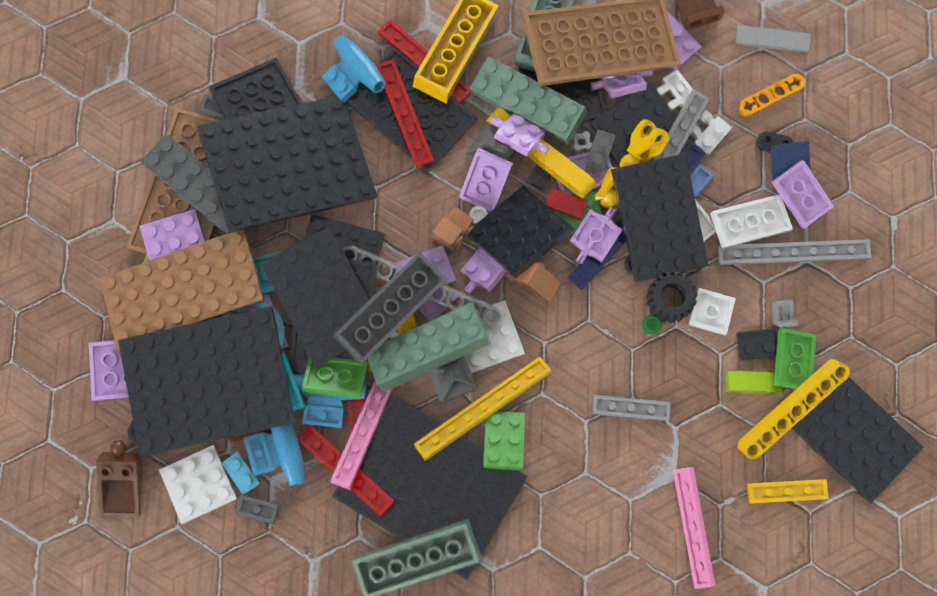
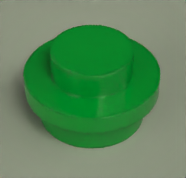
M647 316L642 321V329L647 334H656L661 329V321L656 316Z

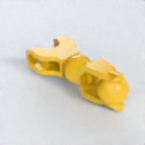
M650 120L639 122L631 135L630 146L626 150L630 154L625 155L621 159L619 166L624 167L647 162L653 157L658 156L669 141L668 133L663 129L656 128L655 124ZM649 126V130L644 134V128ZM659 135H662L661 140L658 141V142H655L656 138H657ZM611 167L600 183L601 188L595 194L594 199L599 200L604 208L609 209V207H613V209L618 211L619 206L611 169L615 168Z

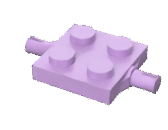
M653 70L599 78L600 81L591 83V89L594 91L603 88L607 91L610 98L646 90V82L643 78L653 76Z
M513 113L505 121L494 116L490 121L491 124L499 128L494 138L526 157L531 151L536 149L545 155L548 153L550 147L540 143L546 131L521 116Z
M609 207L605 216L597 214L590 209L572 236L570 243L581 251L575 260L579 264H583L587 256H592L602 262L623 229L616 226L611 220L617 212L616 209L612 211L613 207Z
M479 248L460 270L471 281L463 290L470 295L477 286L490 292L507 271L483 249Z

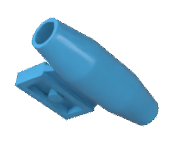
M341 35L337 37L334 41V47L343 62L334 64L322 76L324 81L344 103L357 91L360 82L375 93L381 92L385 88L386 82L376 65L358 45L346 36Z
M295 374L294 377L300 393L309 396L305 403L303 424L342 428L344 407L341 400L359 398L303 392L302 384L305 374ZM364 383L361 399H365L366 383Z
M293 424L271 428V434L262 432L244 437L254 477L273 472L280 465L290 487L306 482L303 456Z

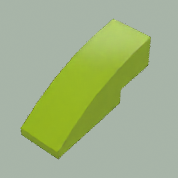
M727 371L725 373L726 392L783 393L782 387L774 386L775 373L754 371Z

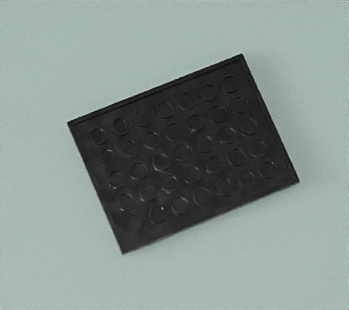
M338 96L197 125L198 135L229 233L377 198V193L346 102L341 101Z
M272 306L118 340L139 457L296 423Z
M393 396L382 414L359 469L390 496L395 503L381 517L351 489L338 486L332 497L402 540L468 519L482 556L528 476L519 470L483 468L484 449L462 436L425 461L415 448L414 443L442 424L398 397ZM477 563L453 571L468 579Z

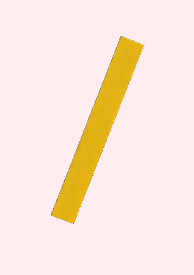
M539 356L414 443L415 448L424 460L427 461L552 373V370Z

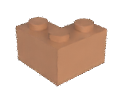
M455 206L447 218L443 217L432 231L433 241L440 246L443 245L444 249L450 253L454 249L457 251L463 243L462 239L465 234L468 236L474 228V219Z
M536 261L516 279L508 272L503 275L513 285L525 288L535 297L548 302L551 301L561 284L555 278L556 274L544 268L545 265L540 261Z

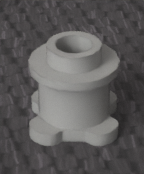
M584 131L581 134L576 133L572 139L571 147L575 153L582 154L591 149L592 143L590 142V133L588 131Z

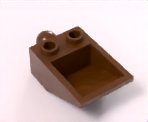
M122 440L114 441L110 446L111 452H102L96 461L100 516H140L143 474L142 457H139V453L126 452L127 447Z

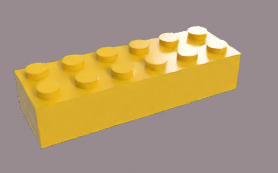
M459 0L415 74L413 87L447 103L493 23L499 5L489 0Z

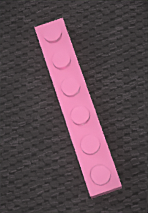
M374 381L332 476V484L351 489L393 389L384 392Z
M694 467L673 470L694 588L716 586Z

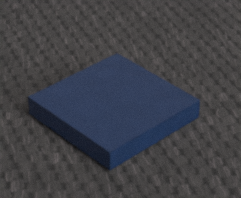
M809 141L770 145L772 181L801 160H804L810 169Z

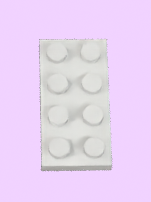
M780 195L715 210L710 213L722 249L789 232L793 229Z

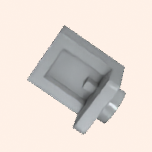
M793 300L772 302L774 325L785 329H792V326L798 325V321L794 319Z

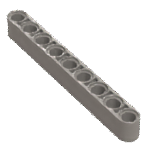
M348 246L342 249L345 255L349 249L353 250L355 253L354 261H364L366 257L372 259V262H377L376 276L386 281H390L403 268L398 264L356 246ZM384 264L390 268L389 275L382 273L381 269ZM444 284L440 287L444 293L442 298H437L434 293L428 298L453 310L471 302L476 303L479 306V315L482 322L487 325H495L501 319V311L497 307ZM454 295L461 298V304L458 306L452 303ZM489 311L496 312L497 319L495 321H490L487 318Z

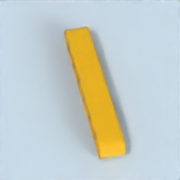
M498 107L486 120V124H491L490 121L494 116L505 121L511 115ZM542 139L540 143L550 147L548 153L545 155L536 149L531 151L527 157L576 195L585 198L597 184L596 181Z
M836 359L827 361L739 440V451L750 459L760 457L849 377V367Z

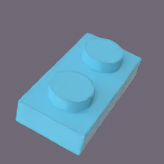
M238 452L221 463L243 495H246L261 484L256 476L254 477L252 470Z

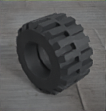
M666 272L665 276L661 274L648 289L646 294L648 301L646 304L650 306V313H654L657 318H661L662 322L669 321V323H674L675 321H681L692 312L697 303L696 298L698 295L694 291L696 286L691 285L692 280L690 278L688 280L685 279L686 275L684 274L678 275V272H673V274ZM665 288L677 290L682 298L681 305L678 307L666 305L661 297L662 290Z

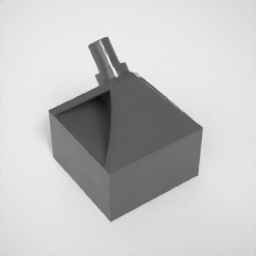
M487 123L466 151V159L472 163L476 150L480 148L510 162L517 151L495 139L494 136L498 129Z
M465 356L428 372L441 405L477 390V385Z

